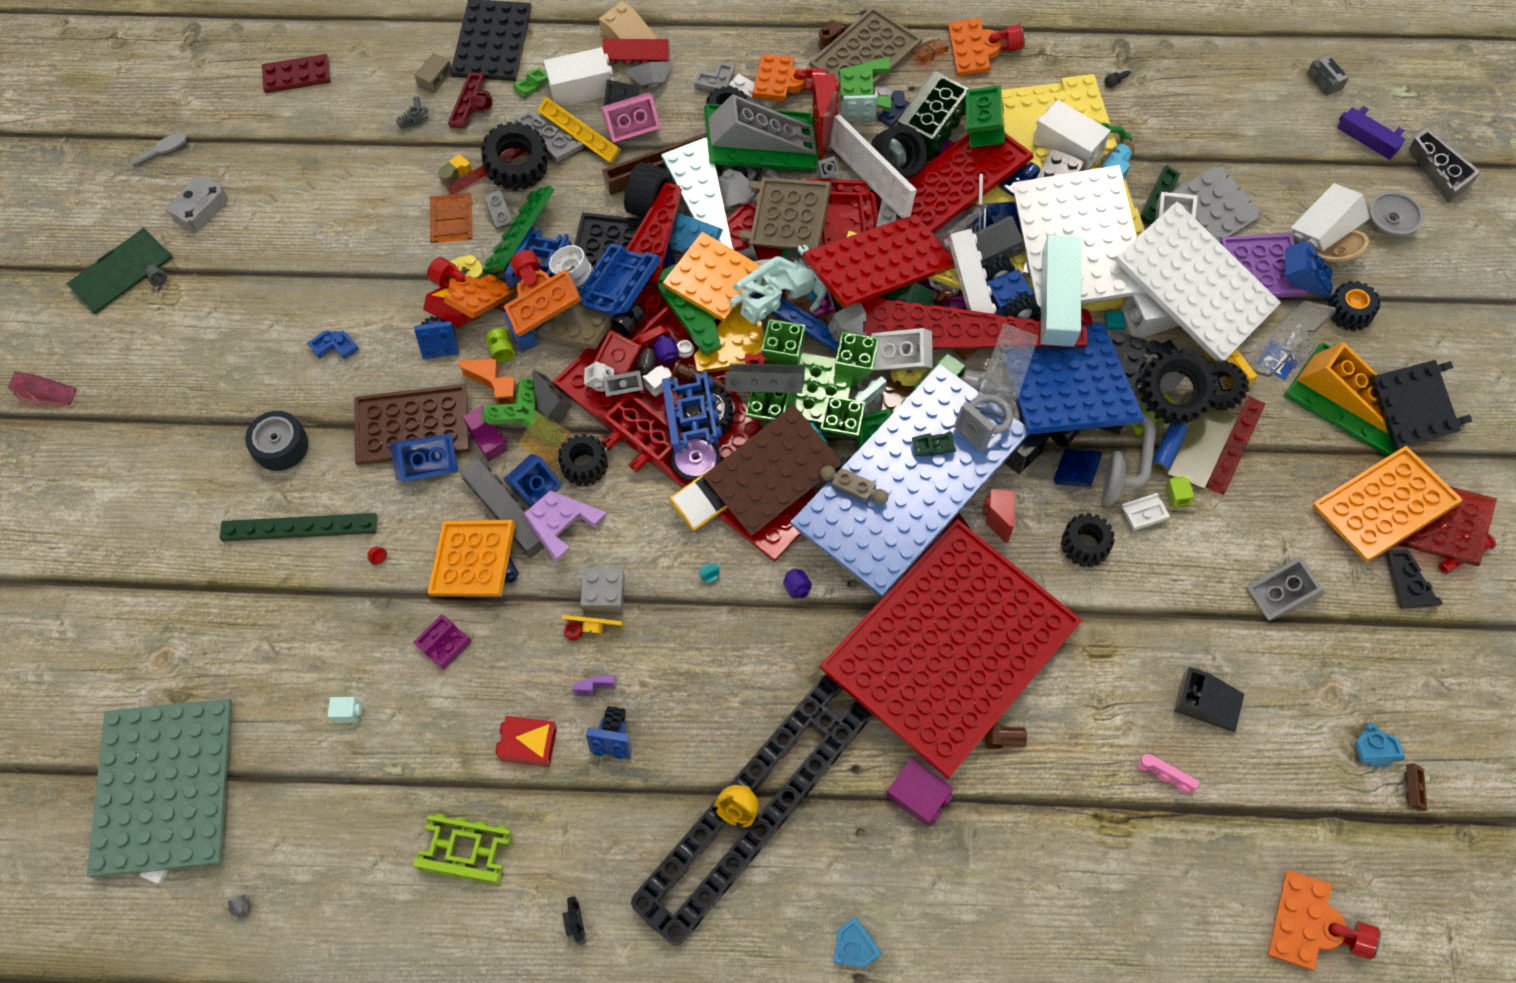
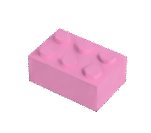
M650 93L600 107L609 139L613 143L661 128L653 97Z

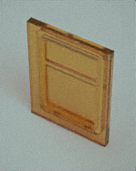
M461 193L430 196V242L440 243L473 239L472 194Z

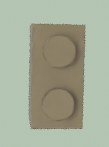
M433 53L414 74L417 85L434 94L451 75L452 67L450 60Z

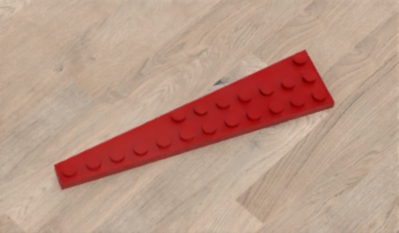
M878 297L862 302L866 313V321H863V332H866V336L872 337L871 333L924 328L932 331V349L1072 347L1040 344L1041 322L1034 321V319H1019L1013 316L1004 317L992 313L949 307L944 308L935 305L926 306L921 303L912 304L899 300H885V298ZM1081 326V332L1074 347L1087 346L1086 327Z

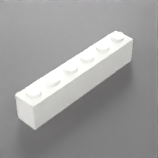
M972 229L950 234L947 239L967 310L996 314V306L991 302L990 298L992 296L991 288L987 286L985 280L987 279V273L985 268L982 269L981 265L982 255L980 251H977L976 234L972 233Z

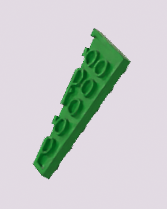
M676 265L662 270L658 285L652 284L700 351L706 356L720 350L721 343L714 317L663 287L664 280Z

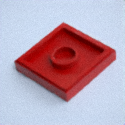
M610 330L594 362L597 361L613 368L614 374L630 372L643 347Z

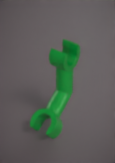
M1108 123L1101 124L1111 130L1110 133H1118L1121 144H1124L1125 139H1129L1132 142L1131 134L1126 132L1122 126H1111Z

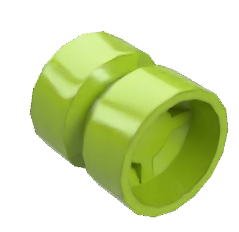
M496 328L486 334L485 338L492 359H496L498 363L514 357L515 352L508 330Z

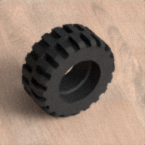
M507 122L506 125L501 123L497 125L496 129L492 128L489 134L484 137V142L481 146L483 169L487 173V177L491 181L494 180L495 185H502L503 189L506 190L513 188V191H518L519 188L525 190L530 185L531 187L537 184L536 181H541L543 174L547 171L548 153L545 139L539 134L538 130L535 128L532 130V126L528 124L522 125V122H517L516 124ZM509 148H521L531 155L526 162L519 165L507 164L499 158L500 154Z

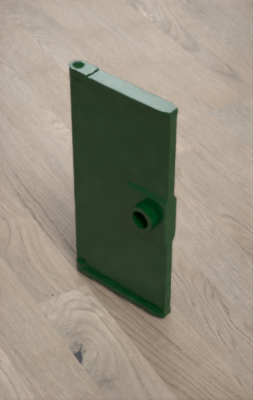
M143 227L66 284L89 307L91 312L96 314L147 276L145 269L149 265H156L159 268L173 256Z

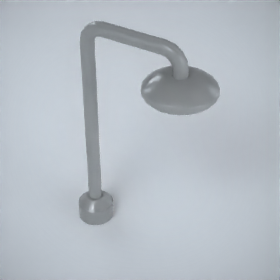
M966 369L964 382L982 395H994L999 391L1006 398L1016 400L1012 387L987 383L981 372ZM1143 414L1144 422L1140 424L1144 428L1139 474L1135 477L1126 476L1127 467L1123 454L1118 450L1112 453L1102 491V505L1106 508L1111 507L1119 499L1123 487L1138 488L1149 481L1156 429L1154 422L1146 414Z

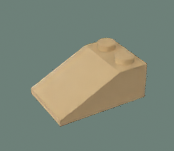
M623 1L599 18L601 33L609 39H657V36L636 11Z

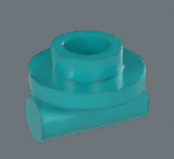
M717 563L705 564L700 569L699 574L704 582L712 583L718 579L720 569Z

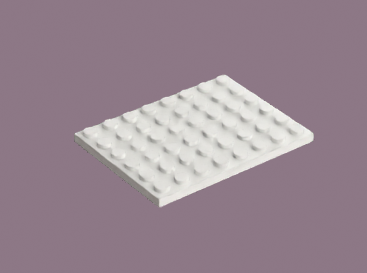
M1120 165L1014 182L1012 184L1035 301L1039 305L1040 310L1042 250L1048 235L1082 237L1081 304L1146 294L1113 260L1137 238Z
M1178 201L1113 259L1215 361L1220 363L1226 360L1281 303Z

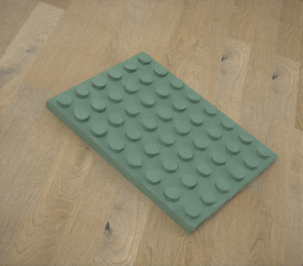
M231 699L105 711L87 877L94 878L221 864L232 713Z

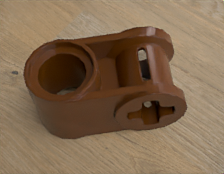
M834 19L830 20L827 25L819 30V48L823 50L847 28Z

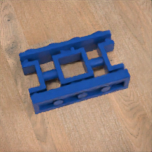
M531 226L515 254L523 250H530L537 257L546 258L545 264L540 263L541 270L551 278L554 276L549 269L551 256L555 253V250L571 245V241H569L568 234H564L563 237L561 234H558L556 240L543 238L542 231L538 230V232H535V227ZM509 264L505 272L507 287L514 288L515 284L517 285L521 280L516 278Z
M703 371V375L696 374V383L679 386L677 378H674V381H670L669 378L662 379L674 453L682 452V448H685V450L689 449L688 440L706 437L708 445H712L713 442L716 445L720 444L719 437H722L721 428L716 425V421H719L717 409L714 410L713 407L716 404L715 393H711L710 390L714 386L712 377H708L707 371ZM702 383H705L707 401H704L703 395L694 396L693 392L703 390ZM673 389H675L677 395L686 394V398L677 399L678 407H675ZM701 404L702 415L684 418L683 407ZM708 415H710L713 430L711 435L709 428L699 429L700 424L708 423ZM678 421H680L682 428L691 426L692 431L682 433L683 440L681 441Z

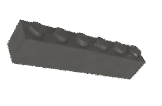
M478 458L459 471L462 479L497 520H513L516 523L513 539L529 558L533 557L545 547L525 520V508L519 501H514V496L508 488L504 489L501 484L503 483L500 478L490 473L492 470L486 462L482 463Z

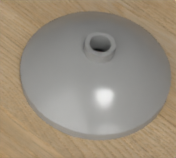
M1382 192L1375 196L1369 205V217L1373 224L1381 231L1390 235H1410L1420 228L1424 220V213L1420 204L1413 197L1402 192Z

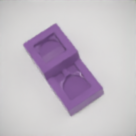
M615 675L591 677L572 685V691L575 696H595L596 689H616Z

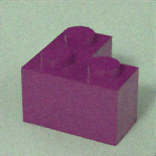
M482 405L464 415L463 419L471 437L489 462L508 451L506 447L508 441L503 433H498L497 429L499 428L497 424H488L482 419L481 413L484 409Z

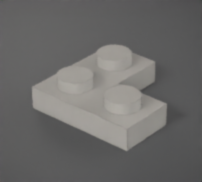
M719 62L714 74L698 71L694 87L715 92L714 89L728 87L735 71V65Z

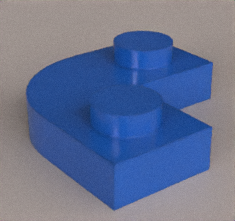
M326 330L307 342L318 358L333 348L343 359L359 350L356 343L343 330L341 332H329V330Z

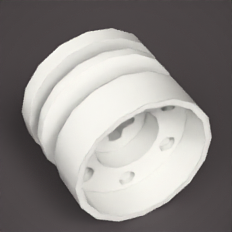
M575 245L560 248L551 256L549 261V269L554 276L565 269L570 273L578 292L593 271V267L584 251Z

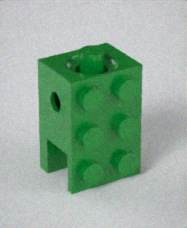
M1001 85L966 90L967 134L969 133L970 148L1005 144L1004 103Z

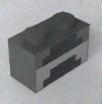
M1329 55L1313 61L1307 72L1309 77L1326 96L1342 90L1349 79L1347 74Z

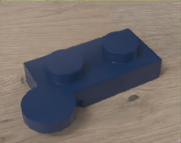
M896 90L892 93L891 112L883 111L878 116V121L890 128L897 123L910 102L904 99L905 94L902 91Z

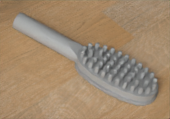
M178 132L160 140L155 145V148L135 157L130 162L133 166H136L157 154L165 155V153L174 152L173 150L176 151V149L184 146L183 144H186V135Z

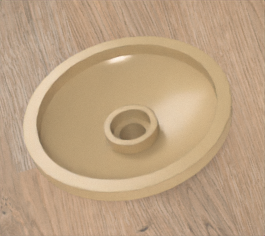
M1353 230L1324 251L1317 248L1315 250L1319 257L1322 256L1324 262L1344 263L1354 260L1366 252L1369 247V239L1363 232Z

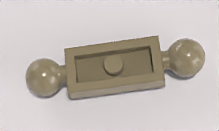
M827 465L820 471V476L823 480H833L832 487L864 502H868L870 497L878 505H883L888 501V493L885 490H875L876 483L848 470L840 468L839 472L836 473L832 466Z

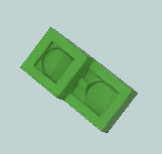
M541 68L527 72L526 79L514 83L513 89L525 98L536 92L548 81L547 74Z

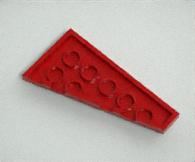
M665 182L626 248L627 251L642 255L645 252L656 254L662 259L647 281L657 285L682 192L679 185Z

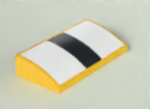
M703 475L670 497V504L693 532L728 508L703 478Z

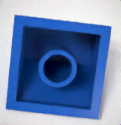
M530 454L504 478V481L513 492L530 507L549 491L555 492L562 485L541 457Z

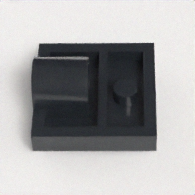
M607 80L603 106L639 96L641 86Z

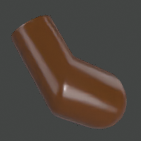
M943 289L935 297L934 305L943 306L944 299L951 300L953 292Z

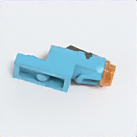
M1125 141L1113 148L1101 159L1102 168L1120 165L1124 180L1131 165L1128 161L1134 154L1135 148L1133 144Z

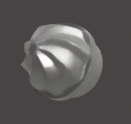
M244 894L228 901L229 908L227 909L234 917H243L250 910V900H247Z

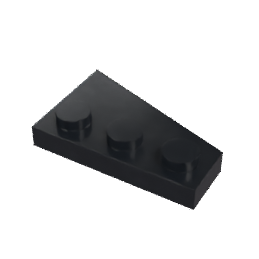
M1408 549L1388 550L1385 553L1400 609L1434 607L1443 604L1441 599L1437 598L1432 591L1433 587L1430 582H1426L1422 576L1419 565Z

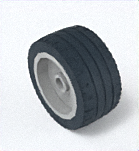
M269 411L260 415L251 422L245 435L247 449L254 460L262 467L273 471L286 470L298 464L305 456L308 447V438L304 428L293 415L284 411Z

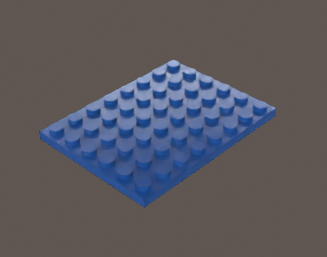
M1104 323L1084 325L1087 328L1086 347L999 348L1028 435L1143 424V413Z

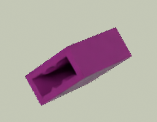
M911 758L887 790L886 797L928 827L931 821L935 824L942 814L939 811L944 804L947 807L952 800L953 795L951 793L953 787Z

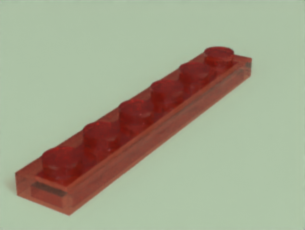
M1250 396L1246 398L1206 488L1224 495L1266 403Z

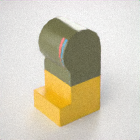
M460 154L451 159L438 171L441 183L447 187L454 185L456 180L464 174L469 176L473 173L471 164Z

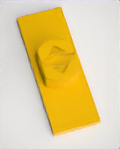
M562 615L564 620L583 622L582 632L602 634L603 624L625 626V623L622 621Z

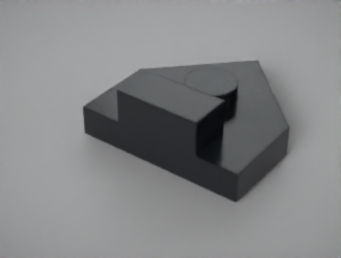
M575 896L567 898L568 912L562 913L566 935L568 937L574 935L578 945L586 944L587 940L579 901Z

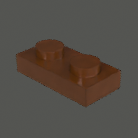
M1415 763L1406 764L1407 802L1410 807L1417 811H1427L1424 769Z

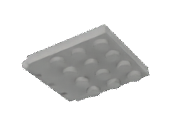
M1215 165L1171 193L1197 195L1195 219L1216 240L1221 242V237L1233 236L1257 221L1262 211L1255 203L1249 204L1252 200L1243 190L1238 192L1241 187L1232 177L1227 179L1229 173L1222 166L1217 168Z

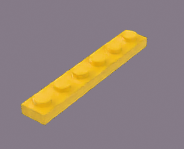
M544 98L537 110L613 164L621 151L619 147L550 98Z

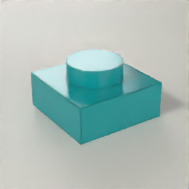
M1106 311L1104 314L1106 330L1124 331L1126 327L1124 311Z

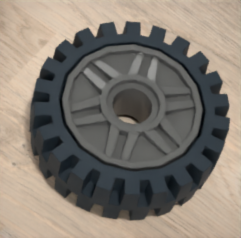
M703 385L702 391L693 392L694 396L703 395L704 401H707L705 385ZM714 386L710 390L711 393H715L716 404L713 407L714 410L717 409L719 421H716V425L720 426L723 436L726 430L730 429V424L732 425L733 404L725 391L722 392V389L719 387L715 389ZM701 404L683 407L684 418L702 415ZM708 415V423L700 424L699 429L709 428L711 435L713 430L711 418ZM691 426L682 428L686 432L692 431Z

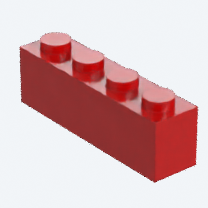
M602 39L604 54L607 53L609 64H617V61H623V64H633V61H640V64L649 63V61H670V41L668 39Z

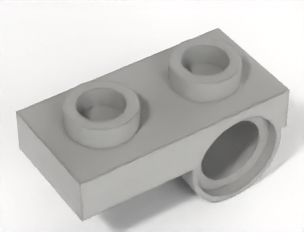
M501 190L484 195L496 229L510 225L512 219Z

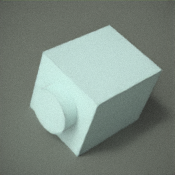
M330 697L328 718L333 723H358V717L362 714V705L355 697Z

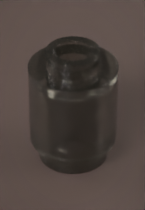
M644 348L639 353L636 370L640 371L641 376L648 375L649 372L656 368L657 355L655 350Z

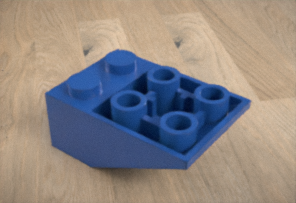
M1306 240L1286 247L1285 276L1296 287L1331 299L1333 291L1331 277H1333V271L1331 267L1325 264L1322 256L1319 257L1315 248L1310 246Z

